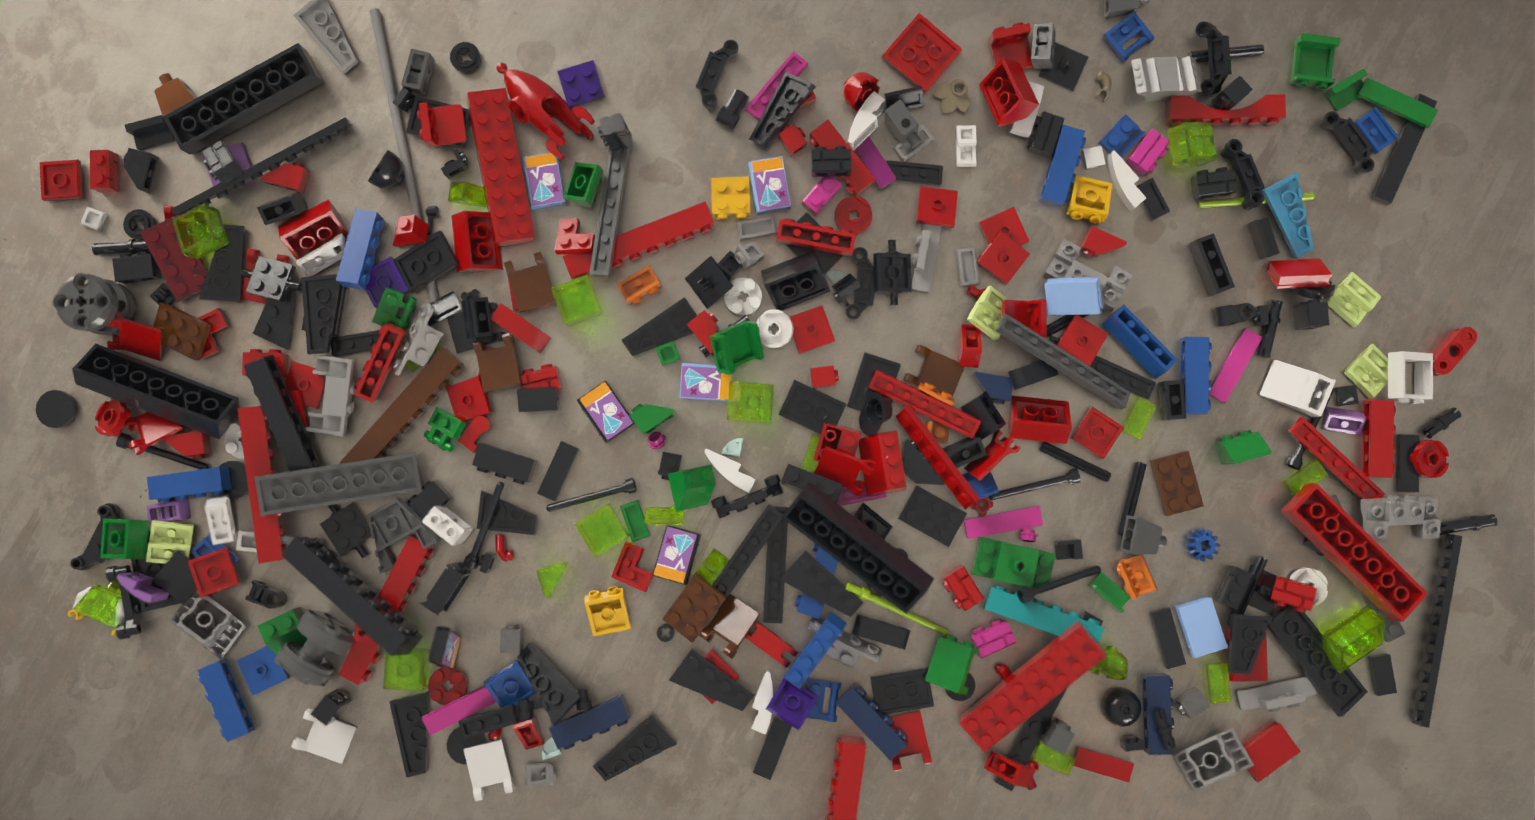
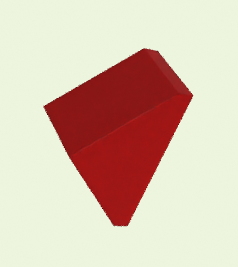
M534 715L535 718L519 721L513 725L515 733L526 750L544 744L536 715Z

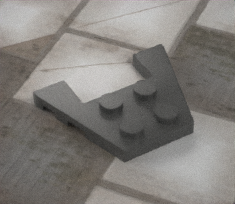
M401 497L393 499L367 515L372 539H375V555L379 558L380 566L378 569L380 574L391 569L396 562L388 547L411 533L415 532L423 549L441 540L431 528L422 522L423 520Z

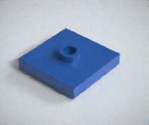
M268 646L237 660L252 696L290 678L288 672L275 663L274 659L277 655Z
M517 660L483 681L500 707L512 703L516 707L518 700L530 698L536 694L530 678L527 677Z

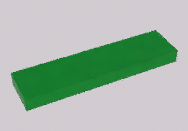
M1368 77L1364 80L1357 94L1358 97L1425 128L1430 127L1438 111Z

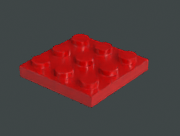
M918 13L886 50L882 58L916 87L922 86L923 93L925 94L960 54L962 48L923 15Z

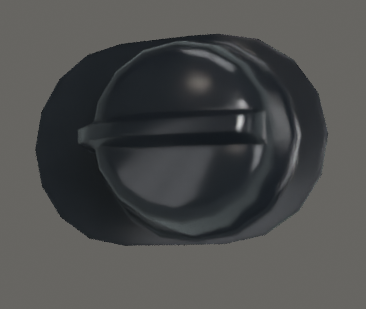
M874 392L868 396L859 416L860 429L865 435H875L881 425L892 417L893 400L891 398L882 397Z

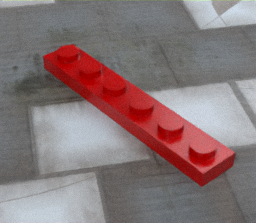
M878 369L868 388L905 406L910 405L913 410L972 439L981 423V420Z
M909 405L895 417L957 498L958 502L966 510L980 498L912 407Z
M1299 417L1287 431L1359 499L1382 498L1385 495L1376 484L1304 417Z

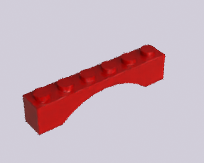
M1285 94L1265 95L1254 104L1236 110H1218L1207 107L1197 102L1191 96H1171L1165 101L1166 124H1172V126H1183L1184 123H1191L1192 126H1200L1203 123H1210L1211 126L1221 125L1222 123L1239 125L1241 122H1248V125H1257L1260 122L1274 125L1286 117Z

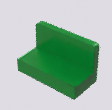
M1364 68L1324 92L1335 111L1360 98L1357 94L1363 84L1362 78L1368 75Z
M1100 571L1088 584V587L1112 608L1123 613L1124 609L1122 607L1131 597Z

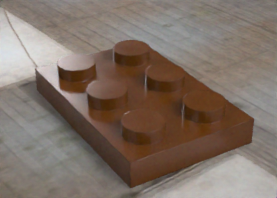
M160 303L153 328L162 330V345L198 361L201 360L211 325L172 305Z
M1189 451L1150 460L1165 516L1204 507Z
M696 574L662 620L693 643L726 600L727 596L699 574Z

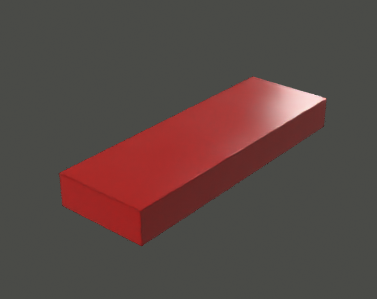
M1079 746L1076 748L1072 765L1128 783L1134 767L1133 762Z

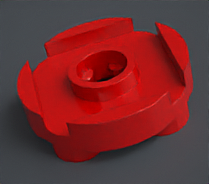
M859 196L844 198L835 209L834 221L840 230H850L853 234L859 235L867 230L872 222L871 206L865 199ZM856 211L859 218L851 220L848 213Z
M110 398L109 402L104 401L96 413L95 420L98 421V426H95V429L99 434L117 437L120 435L125 421L130 417L131 410L127 408L126 403Z
M1423 440L1416 446L1414 453L1410 455V461L1417 473L1423 478H1438L1444 475L1448 469L1449 463H1446V457H1449V452L1440 441Z
M455 666L453 670L441 667L433 672L428 682L430 698L441 705H446L464 696L468 690L466 675L464 676L461 670ZM447 680L453 685V688H450L449 691L443 686Z

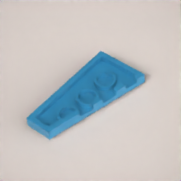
M1298 172L1262 190L1294 258H1299L1314 250L1310 226L1307 225L1305 216L1307 215L1306 207L1303 206L1302 188L1299 187L1298 179L1300 178Z

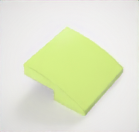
M1351 272L1335 289L1334 295L1325 302H1328V306L1354 328L1359 325L1367 312L1375 307L1381 296L1355 273Z
M988 286L974 305L967 320L991 339L998 340L1001 334L996 332L1002 316V301L1008 299L992 286Z
M1371 344L1343 373L1369 399H1372L1388 384V358L1374 344Z
M153 520L146 562L166 564L177 551H180L189 558L194 524Z

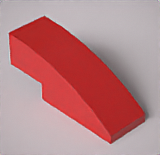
M502 303L499 304L491 316L492 321L540 354L551 340V337Z

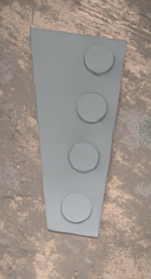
M311 0L293 15L343 74L358 63L328 0Z

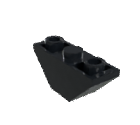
M908 439L904 440L902 463L904 473L910 480L917 484L944 485L945 482L930 465L927 458L919 453V448L915 442Z

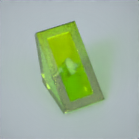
M465 181L450 183L448 202L486 208V199L482 186Z
M714 548L692 578L699 574L711 584L729 559Z
M563 561L536 570L545 598L551 597L568 562Z

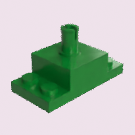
M979 537L971 574L1033 588L1050 582L1056 554Z

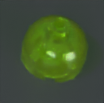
M1107 646L1105 649L1107 656L1089 670L1096 675H1099V673L1107 675L1106 678L1125 680L1128 674V661L1122 653L1118 652V648Z

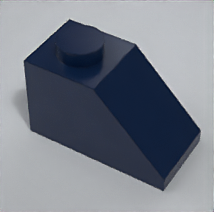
M981 372L973 373L972 377L982 391H986L989 398L993 399V403L1004 405V402L1010 401L1013 387L1010 377Z

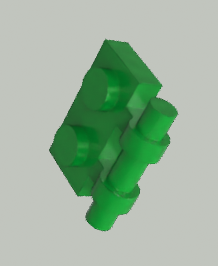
M386 286L372 322L381 326H385L388 323H396L400 328H408L410 316L416 309L417 299L410 296L408 302L403 301L405 293ZM399 307L405 309L402 317L396 316Z
M436 407L428 422L432 428L430 431L424 432V437L427 438L428 442L437 444L443 451L452 452L454 445L450 441L452 438L458 440L466 423Z

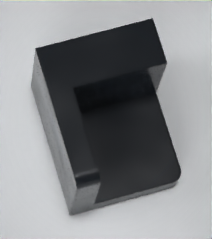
M1081 539L1054 541L1057 560L1083 559Z

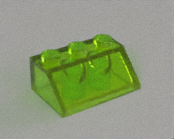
M1365 606L1361 610H1356L1352 616L1346 620L1343 619L1336 627L1328 629L1323 634L1322 647L1338 673H1342L1383 645L1385 619L1368 606Z

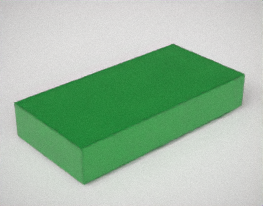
M639 500L621 505L620 508L632 542L651 536Z

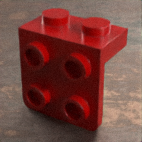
M1023 22L1012 25L1010 28L998 27L992 31L989 43L995 66L1002 58L1020 63L1022 69L1033 66L1028 35L1031 32L1030 23L1023 24Z
M427 102L419 103L420 110H417V116L422 124V129L419 130L420 138L429 147L466 142L463 107L460 104L431 108Z
M1046 300L1002 301V316L1006 313L1037 334L1047 338Z

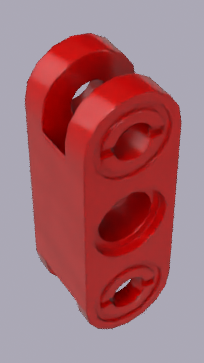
M1473 328L1454 329L1434 351L1433 376L1450 373L1470 350L1478 336ZM1450 348H1451L1452 351H1453L1452 356H1451L1450 353H1449V349H1450Z
M756 620L754 623L755 630L752 634L748 632L745 638L781 665L788 668L790 661L782 656V654L787 651L796 657L798 651Z

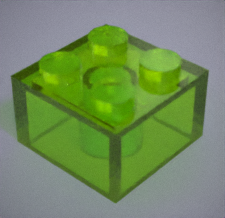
M1182 123L1167 129L1173 167L1202 166L1217 160L1211 123Z
M205 203L172 219L180 249L184 255L199 259L229 244L220 211Z
M588 275L551 288L564 325L570 326L603 314Z
M742 381L730 382L727 420L771 423L774 385Z
M610 503L574 524L594 557L630 536Z
M414 648L409 655L390 656L386 652L383 689L423 691L428 688L429 662L427 661L430 649Z

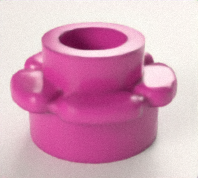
M659 431L652 433L648 437V442L652 449H660L665 444L666 436Z
M1023 529V532L1019 533L1021 535L1020 540L1024 542H1036V537H1038V534H1035L1033 529Z

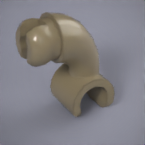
M1100 71L1096 80L1101 82L1103 88L1098 91L1096 98L1099 94H1103L1105 96L1103 102H1105L1109 97L1111 78L1107 73L1105 74L1103 71Z

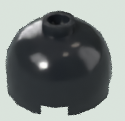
M387 150L369 177L368 182L383 189L391 188L394 184L399 185L404 177L401 174L403 163L400 158Z
M1117 687L1107 691L1102 697L1100 705L1105 719L1113 725L1120 727L1130 726L1135 723L1140 717L1142 709L1136 694L1124 687Z

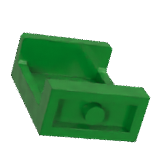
M1307 33L1299 35L1295 39L1290 83L1297 84L1298 87L1316 86L1315 88L1320 90L1327 89L1335 83V79L1332 78L1335 48L1340 45V38Z
M743 321L710 336L717 372L730 375L735 373V367L752 359H764L763 346L759 334L760 330L756 322Z
M947 635L944 638L939 636L925 681L957 694L967 695L969 688L964 686L973 656L975 653L979 654L980 650L974 648L975 644L963 641L962 644L957 642L958 638Z

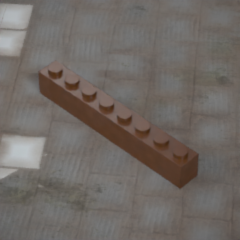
M442 347L339 463L385 457L384 453L388 448L391 449L398 443L397 438L411 428L410 424L414 419L417 420L423 415V409L427 405L430 406L436 400V394L440 390L443 391L448 387V381L452 376L456 377L461 372V366L464 363L447 348Z

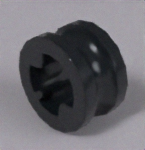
M669 624L659 626L657 630L658 639L662 642L670 641L674 636V628ZM661 629H670L669 635L671 636L668 638L667 636H665V638L662 637L661 635L663 632L661 631Z

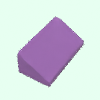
M1326 407L1323 415L1322 429L1361 435L1367 418L1359 411Z

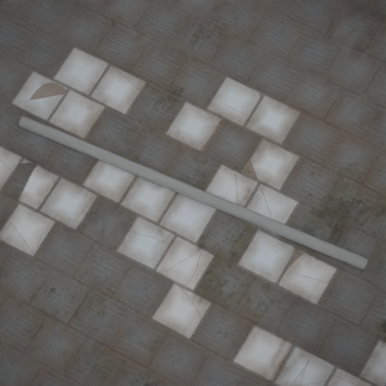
M371 9L370 15L399 156L403 163V175L411 214L423 220L400 108L392 103L397 93L379 9ZM434 280L426 285L430 303L439 299Z

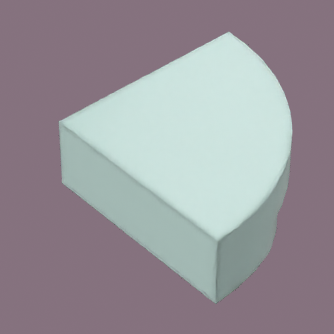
M838 270L826 273L832 285L848 275Z
M736 438L728 442L723 448L722 454L741 457L743 438Z
M552 736L543 746V760L562 753L561 749H557Z

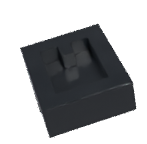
M456 148L453 149L457 160H450L441 168L443 174L448 179L469 169L466 164L468 159L464 152H459Z
M731 251L718 263L730 281L743 267L742 264L737 262L734 253Z
M850 273L832 285L835 291L833 296L839 304L842 302L847 307L849 303L845 297L854 293L860 287V284Z
M663 452L658 474L662 475L661 479L669 480V473L679 471L682 455Z

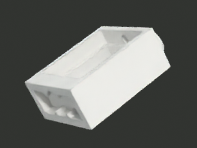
M1406 351L1388 353V399H1397V403H1409V400H1412V404H1424V400H1433L1432 353ZM1405 362H1414V394H1405Z
M229 494L208 497L205 510L213 545L234 541L236 528Z
M446 505L434 506L422 521L452 546L463 544L475 529Z

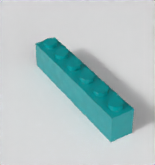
M996 585L995 588L990 587L983 609L1060 636L1079 620L1100 643L1104 627L1099 626V621L1091 618L1088 621L1082 620V615L1071 611L1068 615L1062 612L1063 608L1052 605L1051 608L1043 606L1044 601L1035 598L1032 601L1021 603L1016 591L1013 595L1007 593V588L999 585Z

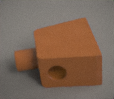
M169 73L162 74L159 77L162 86L154 91L162 116L197 98L184 81L179 78L172 79Z

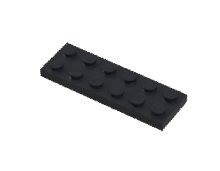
M1286 604L1285 607L1273 616L1271 623L1267 626L1269 631L1338 717H1343L1368 691L1306 613L1296 611L1294 606Z

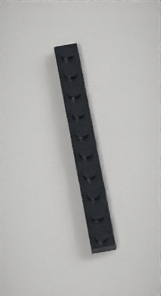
M345 117L247 168L242 172V175L232 178V181L226 185L219 183L173 207L172 210L177 216L183 215V217H187L194 213L193 209L199 206L204 208L212 203L210 200L216 197L221 199L227 196L229 190L233 188L238 190L244 187L246 181L250 179L255 181L264 176L263 172L267 170L271 172L278 168L280 163L284 161L289 163L297 159V154L301 152L306 154L314 150L316 144L320 142L322 145L328 143L335 134L338 133L339 136L349 131L348 128L351 127V124Z
M1445 534V538L1442 540V556L1438 562L1439 573L1435 579L1436 590L1432 597V613L1428 619L1429 630L1425 636L1426 647L1422 654V670L1418 675L1419 687L1415 693V709L1412 711V723L1427 728L1430 725L1463 537L1454 534Z
M1086 611L1081 617L1085 621H1088L1089 618L1099 621V626L1103 623V620ZM1067 688L1025 721L1007 757L1024 765L1027 764ZM996 775L995 783L1010 791L1013 790L1015 785Z

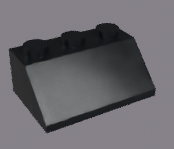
M815 250L761 271L764 286L776 310L787 309L831 291Z

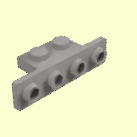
M922 224L921 234L917 235L915 245L918 246V251L914 253L912 264L915 265L912 290L930 291L942 226Z
M426 303L420 309L417 322L411 326L408 339L403 341L399 356L395 357L392 362L391 370L395 375L399 376L407 360L425 367L443 335L441 331L427 325L435 310L429 303Z
M812 617L808 629L816 633L825 620ZM843 630L825 655L853 668L860 655L878 663L882 649Z
M1306 676L1236 692L1241 710L1262 707L1270 712L1278 711L1283 706L1297 707L1299 703L1306 702L1305 697L1317 694L1315 687Z

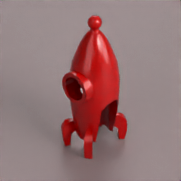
M505 63L497 65L498 73L504 74V83L511 99L509 106L513 115L521 123L530 122L540 132L549 137L546 141V148L550 153L561 160L565 158L558 149V145L563 146L566 143V140L563 138L564 132L552 118L558 119L577 135L582 133L588 140L592 139L594 134L580 121L581 118H584L591 125L595 122L592 115L586 109L577 106L572 110L567 102L551 86L532 74L516 69L508 70Z

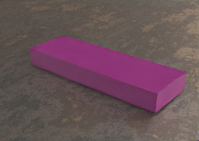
M868 136L854 151L874 176L875 183L879 189H882L896 181V176Z

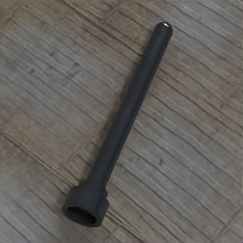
M1333 387V389H1332V391H1331V394H1330L1329 399H1328V401H1327V404H1326V406H1325V408H1324V411H1325V409H1326V407H1327V405H1328V402H1329V400H1330V398H1331V396H1332V394H1333V392H1334V390H1335L1334 387ZM1322 416L1312 417L1310 424L1316 428ZM1299 443L1295 454L1288 457L1285 465L1292 469L1300 470L1303 465L1302 456L1306 448Z
M122 432L117 438L116 446L123 449L130 448L129 442L134 440V438L130 434ZM151 445L145 450V452L199 470L209 468V465Z
M1077 468L1071 469L1063 476L1001 490L999 493L989 496V499L996 500L1066 482L1068 484L1072 483V485L1081 483L1080 474Z
M633 477L628 478L621 485L549 504L546 510L552 512L621 492L635 493L637 492L636 484Z
M503 482L497 483L471 553L465 556L463 565L467 568L477 569L479 566L480 557L478 555L502 494Z
M1094 566L1033 588L1027 586L1018 588V598L1021 603L1029 602L1034 598V595L1100 573L1101 568Z

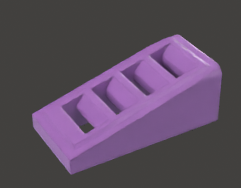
M188 500L146 506L148 520H150L149 525L152 524L153 520L171 522L191 518ZM156 508H158V514H159V519H158V520H157Z

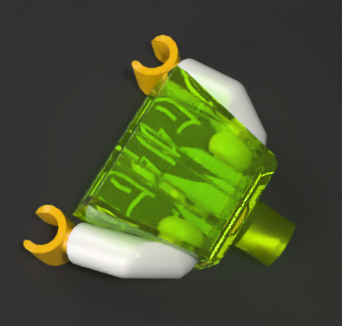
M108 582L106 587L94 584L92 587L78 593L73 610L68 612V616L71 617L76 614L75 621L86 616L112 628L114 626L117 627L118 624L126 623L122 597L117 592L120 588L119 582ZM116 629L112 631L113 637L117 636Z

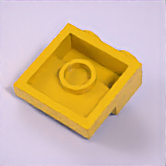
M1076 175L1066 214L1071 215V218L1075 220L1084 218L1089 219L1092 224L1104 223L1109 212L1112 183Z
M749 176L711 178L713 217L724 220L728 219V216H735L736 219H745L747 216H750Z
M617 586L608 588L606 592L601 593L598 590H593L585 596L584 603L593 637L631 629L623 588L618 589Z

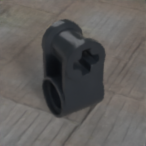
M1250 303L1216 307L1215 313L1218 327L1252 319L1256 314L1255 307ZM1241 311H1247V315L1242 314Z
M252 580L253 586L251 591L245 597L247 601L269 609L282 607L286 604L287 595L285 592L262 581ZM274 595L277 597L276 604L272 600Z

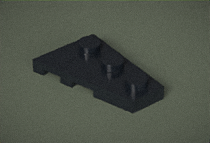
M295 289L288 291L283 303L267 299L253 334L290 350L291 343H289L290 332H292L291 317L294 311Z
M481 490L477 529H480L492 498V494ZM499 499L488 530L535 535L537 515L503 499Z
M1231 614L1229 673L1250 675L1258 656L1260 644L1265 638V631L1273 617Z

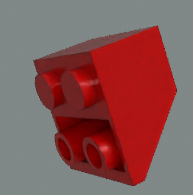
M824 423L813 460L819 462L826 446L855 457L861 431Z

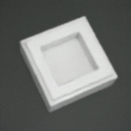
M1102 146L1082 150L1086 169L1106 164Z
M87 207L80 224L101 232L108 214Z

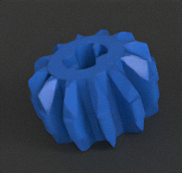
M1200 529L1199 532L1196 530L1192 531L1193 537H1187L1191 542L1185 544L1186 547H1191L1187 553L1193 554L1194 560L1200 559L1202 562H1205L1206 558L1212 560V553L1218 554L1215 547H1220L1219 543H1215L1218 537L1212 536L1213 532L1210 530L1207 532L1205 529ZM1201 542H1203L1205 548H1202V545H1200Z

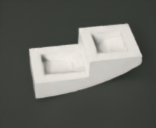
M976 125L956 126L957 167H976Z

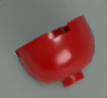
M859 72L848 77L843 88V97L846 104L858 112L866 99L874 91L876 93L879 92L880 87L877 85L879 80L866 72Z

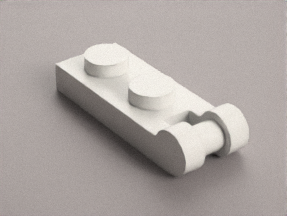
M343 234L337 235L331 241L298 259L296 264L307 277L315 275L342 259L346 238ZM339 245L341 250L337 252L335 247Z

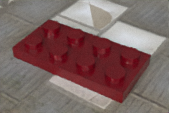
M174 216L140 232L178 302L203 290L208 272L178 216Z

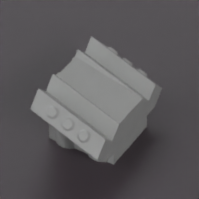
M1191 56L1184 58L1153 57L1146 60L1142 58L1131 60L1137 94L1144 97V102L1166 101L1171 96H1184L1202 91L1196 61Z
M198 590L180 606L169 621L219 659L224 657L246 627L232 613L209 596L200 598Z
M1233 728L1188 747L1173 756L1194 792L1254 766Z

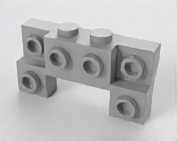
M1064 239L1043 277L1046 279L1099 277L1103 309L1112 312L1133 275L1115 266L1109 278L1076 261L1075 258L1081 247Z
M317 354L314 357L317 361L316 370H313V374L326 375L322 413L308 412L310 422L309 427H306V431L346 436L348 417L354 410L352 395L356 391V383H354L353 378L355 359Z
M1406 494L1405 497L1388 495L1387 498L1361 499L1360 509L1363 517V529L1375 541H1387L1388 526L1416 525L1415 536L1421 539L1439 538L1441 519L1436 518L1438 499L1432 496L1418 497L1411 494Z

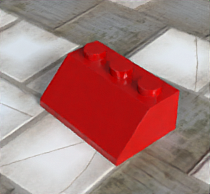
M1002 58L979 84L996 123L1000 127L1027 118L1039 106L1025 73L1018 62Z
M329 199L278 226L279 238L296 260L331 241L339 234H343L346 238L345 241H347L349 234L340 214Z
M462 211L452 215L455 257L459 262V265L456 266L457 272L475 273L501 270L500 247L494 246L488 212Z
M1012 395L1008 422L1009 437L1067 444L1072 429L1069 401Z
M897 430L861 438L858 444L861 460H873L876 462L871 476L863 473L867 496L905 491L907 486Z

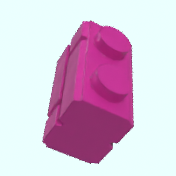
M1150 129L1125 163L1141 175H1145L1147 172L1151 173L1158 165L1156 160L1159 157L1163 158L1168 152L1167 146L1170 141L1161 136L1156 130Z
M823 177L804 198L802 206L817 217L841 189L842 184L834 177Z
M996 619L990 623L991 626L985 629L979 627L972 631L973 634L970 635L972 643L975 644L974 647L980 650L978 656L981 659L1017 643L1006 620Z

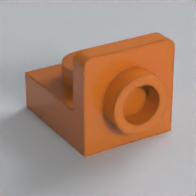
M927 421L925 426L936 441L947 444L950 428L941 423Z

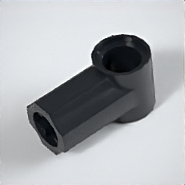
M734 89L726 105L720 109L716 121L733 130L740 119V113L747 103L749 96L741 90Z

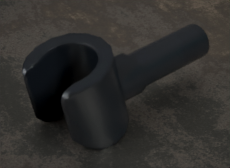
M437 206L426 208L429 233L432 232L433 217L439 216Z

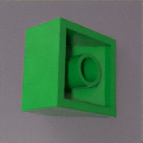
M575 162L563 198L581 207L592 208L604 173L601 166Z
M640 403L631 410L633 413L629 416L641 433L647 435L677 413L671 408L648 404L641 405Z
M1251 429L1239 432L1240 436L1237 437L1232 435L1223 436L1221 441L1215 442L1221 465L1237 464L1272 454L1271 449L1260 433L1251 432Z
M712 464L668 474L676 512L708 505L716 484Z
M103 519L100 558L146 559L150 520Z
M301 607L289 610L257 625L265 644L276 655L287 641L302 645L307 641L308 638L297 628L299 620L304 614Z

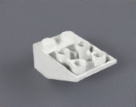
M1273 360L1259 395L1310 417H1320L1336 381L1319 373Z

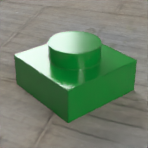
M673 341L655 348L662 366L680 360Z

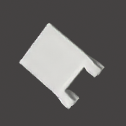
M308 708L303 718L314 721L308 738L305 741L302 738L296 737L291 748L307 751L342 764L357 727L340 720L325 726L311 715L313 709Z
M502 739L463 749L475 801L483 800V797H485L483 787L501 782L504 783L506 794L514 792L515 784L510 773Z

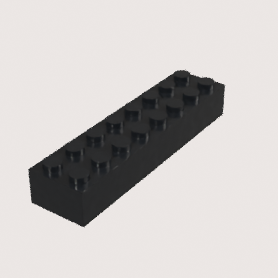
M297 43L164 115L163 118L179 148L191 155L324 82L306 49Z
M96 343L72 368L74 381L78 386L218 439L222 437L238 416V408H240L238 397Z
M808 482L782 516L789 524L905 614L925 595L935 579L810 482Z
M295 537L281 556L390 656L409 655L423 638V635L419 633L420 629L416 625L408 623L405 620V615L395 611L388 600L377 595L378 591L366 585L364 578L354 574L350 570L351 567L347 563L341 562L334 551L324 547L322 540L317 537Z

